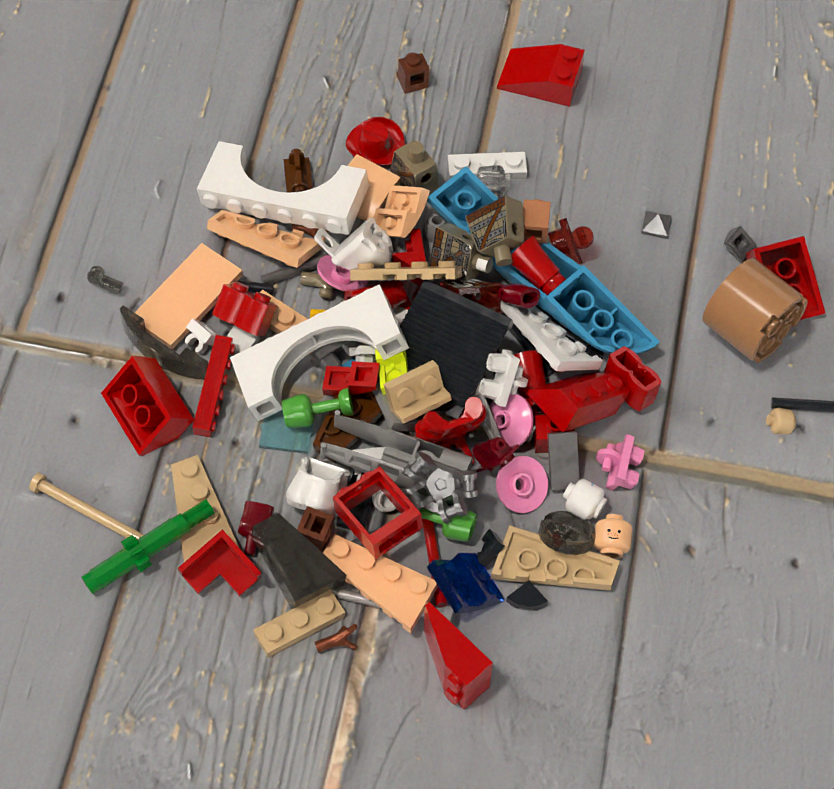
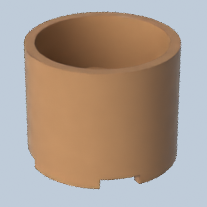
M751 258L735 268L720 284L709 300L702 320L704 324L748 359L760 363L782 344L781 340L787 335L791 326L796 327L804 314L807 300L755 258Z

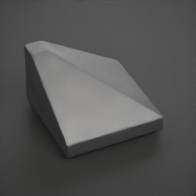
M741 226L731 229L724 241V245L740 263L745 260V253L757 246Z

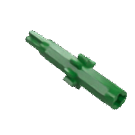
M204 499L183 514L179 513L175 517L168 519L139 539H136L132 534L121 541L123 545L122 550L81 576L83 582L91 594H94L134 568H137L140 572L144 571L152 565L150 562L151 557L181 539L191 531V528L213 515L212 506L207 499Z

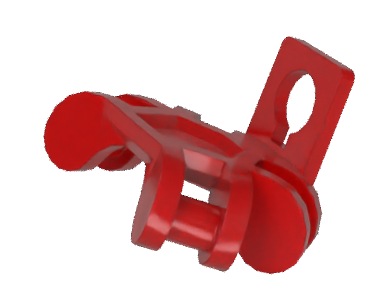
M470 397L465 402L463 415L451 421H446L436 412L429 411L422 420L416 423L415 436L451 449V445H455L456 449H460L465 455L473 457L464 437L468 431H474L479 428V425L486 418V407L479 398Z

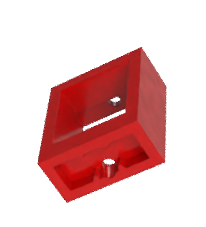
M380 466L373 471L364 473L358 481L349 487H343L333 497L337 515L375 559H378L423 528L420 511ZM381 490L401 514L372 534H369L349 510Z

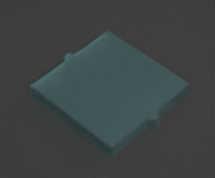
M281 410L264 418V422L260 424L262 433L259 448L308 454L310 440L314 436L313 424L309 427L287 428L283 411Z

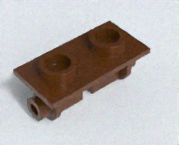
M300 149L291 150L289 159H283L286 192H302L313 189L309 157L304 158V153Z

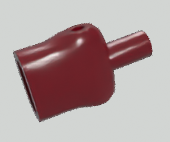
M494 282L493 284L499 285L491 286V292L498 294L499 298L509 305L532 308L538 304L540 299V291L522 283L504 285Z
M245 501L238 528V533L247 538L244 549L245 555L255 556L258 540L269 539L274 512L273 506L254 501Z

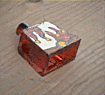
M477 279L468 281L445 280L440 282V286L493 311L501 312V299L498 296V290L502 287L500 284ZM476 293L482 295L480 300L475 298Z

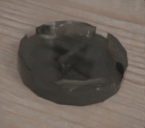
M556 511L547 514L544 520H541L538 530L539 537L546 546L554 551L570 555H579L590 551L594 546L596 532L595 527L588 519L581 520L575 518L576 516L568 511Z

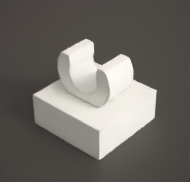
M192 318L186 326L192 333L186 337L185 343L192 346L196 340H199V345L195 351L203 354L206 352L208 345L213 346L215 335L218 334L205 323Z

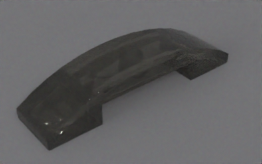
M124 305L120 308L122 325L128 338L145 357L156 358L161 368L177 375L194 379H205L208 367L207 360L187 347L179 355L146 333L145 322L142 317Z

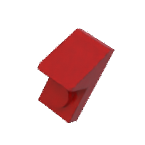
M420 228L411 230L409 240H405V252L393 253L392 262H401V267H411V262L426 261ZM420 278L409 279L418 286H421L424 282Z

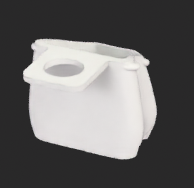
M369 218L340 245L322 228L314 236L315 241L332 257V263L348 270L358 268V263H374V268H384V263L390 262L394 253L389 235L377 225L374 218ZM322 236L330 242L332 248L323 242Z
M307 456L302 458V464L287 489L286 503L303 510L309 506L337 518L338 515L335 512L333 497L340 489L347 487L348 476H350L349 470L343 465L334 464L327 460L314 459Z

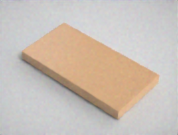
M201 243L130 317L131 321L173 350L190 332L186 326L191 319L200 321L216 304L223 284H233V281L237 282L243 276V271Z

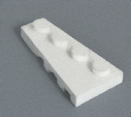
M501 301L499 307L513 320L522 335L534 345L537 352L542 354L554 370L564 372L600 369L603 363L601 358L597 355L589 356L585 352L587 347L581 342L576 341L573 343L565 337L567 331L561 326L548 323V316L537 307L522 308Z

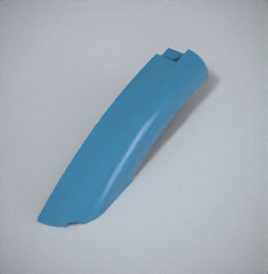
M465 166L429 195L427 202L447 223H451L471 233L465 216L498 198ZM549 242L547 244L539 243L549 258L560 269V273L566 278L549 295L543 293L541 289L539 290L540 299L537 304L539 308L575 335L598 350L608 354L625 346L638 355L653 349L660 343L584 265L580 266ZM516 247V248L510 250L511 254H512L518 247ZM495 257L493 258V268L510 284L522 283L536 288L512 265L497 266Z

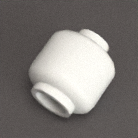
M580 479L576 484L570 482L563 494V498L567 499L565 509L585 521L591 520L592 517L597 519L607 502V499L604 498L605 492L602 488L586 479Z

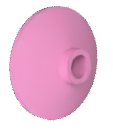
M330 255L323 256L317 264V271L321 278L339 290L349 291L364 288L369 280L350 281V270L333 264Z
M509 394L506 407L498 406L492 401L489 408L501 438L509 446L516 444L521 446L528 439L533 428V412L530 404L519 394Z
M516 456L506 466L501 467L496 479V490L500 501L506 508L517 513H528L537 509L544 501L548 491V478L543 466L531 457ZM517 479H518L519 482H520V487H519V489H516V486H515V483H516V480H517Z

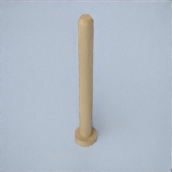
M40 472L30 482L29 490L39 493L41 491L125 538L133 534L136 539H139L144 535L47 482V477Z

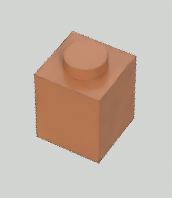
M524 199V242L534 235L539 243L547 244L551 202L539 199Z

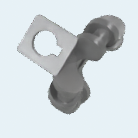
M421 451L415 455L416 460L413 464H407L404 468V472L411 479L418 482L406 487L402 492L418 510L424 508L438 513L444 524L451 523L452 518L458 515L460 517L466 516L468 512L463 498L478 496V489L474 488V480L477 479L476 471L460 470L435 461ZM424 468L430 469L426 475L422 472ZM460 480L463 482L462 488H460ZM424 486L428 496L421 499L417 490ZM451 498H453L454 505L452 506L447 505L446 501Z

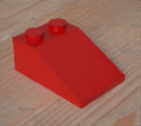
M563 44L512 48L506 59L497 89L570 107L582 72L585 50Z
M804 236L754 248L745 253L747 260L755 258L803 295L807 300V306L800 320L825 314Z
M428 602L425 605L424 634L444 690V695L452 704L456 705L458 703L465 710L490 687L493 662L437 608Z

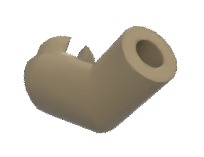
M302 271L300 285L320 287V297H333V289L335 288L326 283L319 273Z

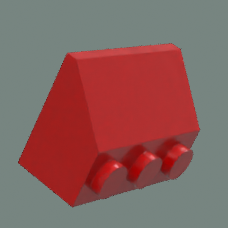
M132 355L101 392L139 456H144L178 439L194 421L191 413L156 358Z
M581 373L530 389L527 394L562 432H566L615 415L631 391L613 373Z

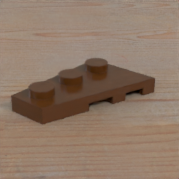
M370 391L351 395L354 415L345 417L363 420L374 425L383 413L373 392ZM336 410L329 411L313 442V449L319 453L322 442L350 449L360 439V437L334 427ZM326 457L328 460H330V461H331L332 463H334V464L337 462V461H335V460H333V459H331V458Z

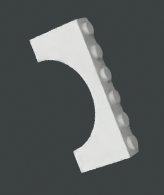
M218 142L197 187L202 206L211 209L227 210L236 214L252 215L261 219L277 220L282 223L302 225L307 228H322L336 234H350L369 188L366 169L341 165L337 173L330 180L316 188L302 192H277L256 184L246 175L245 167L247 160L243 146Z
M380 284L230 357L247 406L258 421L282 410V390L289 373L301 359L324 345L338 341L363 342L375 348L383 360L409 348L390 302Z

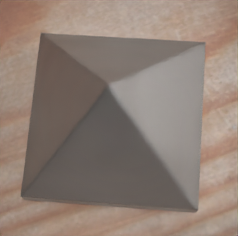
M646 211L641 233L667 238L672 215Z

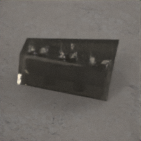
M279 513L253 526L251 537L291 609L330 589L335 590L344 585L347 575Z

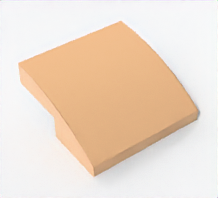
M356 154L348 166L366 169L369 188L357 214L358 218L367 221L369 218H374L376 208L385 209L390 186H399L401 177Z
M391 185L385 209L376 208L374 219L377 225L385 230L390 237L405 238L419 220L430 190L421 187Z

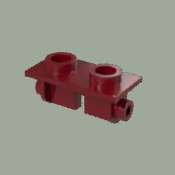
M495 437L486 442L476 444L472 449V454L481 465L476 472L478 473L486 469L492 471L499 465L501 467L506 466L515 457L512 453L519 445L509 446L501 437Z

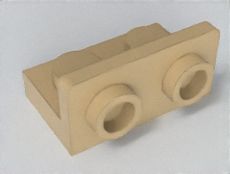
M433 360L383 384L390 410L402 423L412 421L452 400L451 394L443 386L439 367Z

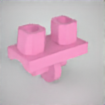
M626 434L623 442L615 445L607 444L606 449L598 450L596 460L603 465V471L609 472L605 488L613 491L618 486L632 489L637 485L640 474L629 469L628 465L631 464L637 467L643 459L645 450L633 444L634 436Z

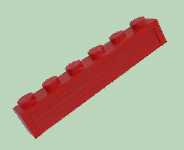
M215 335L192 426L194 435L211 437L212 432L216 430L217 422L215 418L220 414L221 406H219L220 400L223 401V386L227 385L228 382L227 370H230L232 366L230 357L231 354H235L236 344L233 343L232 337Z

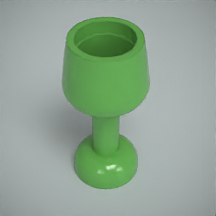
M349 388L342 389L337 399L312 403L310 397L306 394H299L282 400V411L287 428L309 427L314 422V414L341 410L345 416L354 415Z
M424 508L419 509L423 519L442 524V533L446 538L465 542L470 541L475 529L477 514L467 510L466 516L460 517L458 515L452 518L451 523L444 524L438 513Z

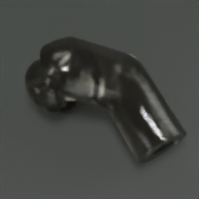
M93 266L90 272L87 273L89 283L119 295L123 282L104 275L105 271L102 267Z

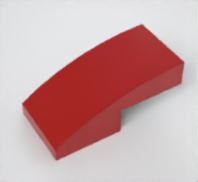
M352 361L351 367L326 366L322 387L323 395H338L345 388H349L351 395L376 390L380 363Z

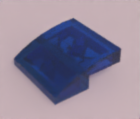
M458 553L452 560H433L427 566L428 571L455 614L485 609L499 604L505 599L486 568L478 562L476 553Z

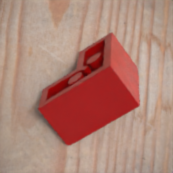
M223 529L178 567L179 574L197 594L201 593L215 579L221 576L240 597L262 578V573Z

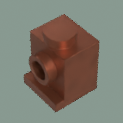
M412 52L407 54L405 58L398 59V72H396V76L405 94L429 87V66L422 53ZM411 76H418V80L410 82Z
M307 506L296 530V533L301 535V546L322 554L333 530L334 516Z

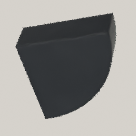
M491 529L487 530L482 537L484 545L481 552H477V560L484 567H487L505 547L499 536Z
M529 580L507 596L506 599L507 603L517 609L539 610L548 605V600Z

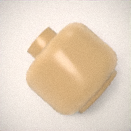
M774 408L766 417V425L770 426L774 434H791L796 426V417L789 409Z

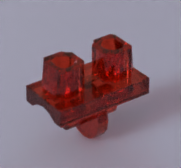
M567 218L559 220L561 228L548 233L551 245L576 263L582 264L578 249L590 247L594 241V234L590 228L584 226L578 227L572 232Z

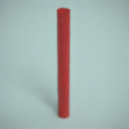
M422 518L431 579L438 581V588L434 593L436 607L443 608L448 603L434 522Z

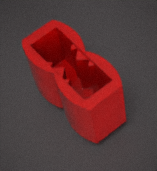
M233 281V284H223L212 314L256 336H266L277 305L270 302L271 297L260 292H256L254 295L248 291L249 287L240 282Z
M625 346L610 354L603 372L613 373L622 380L623 384L631 391L625 402L639 412L654 403L662 383L657 373L648 366L643 365L639 356Z

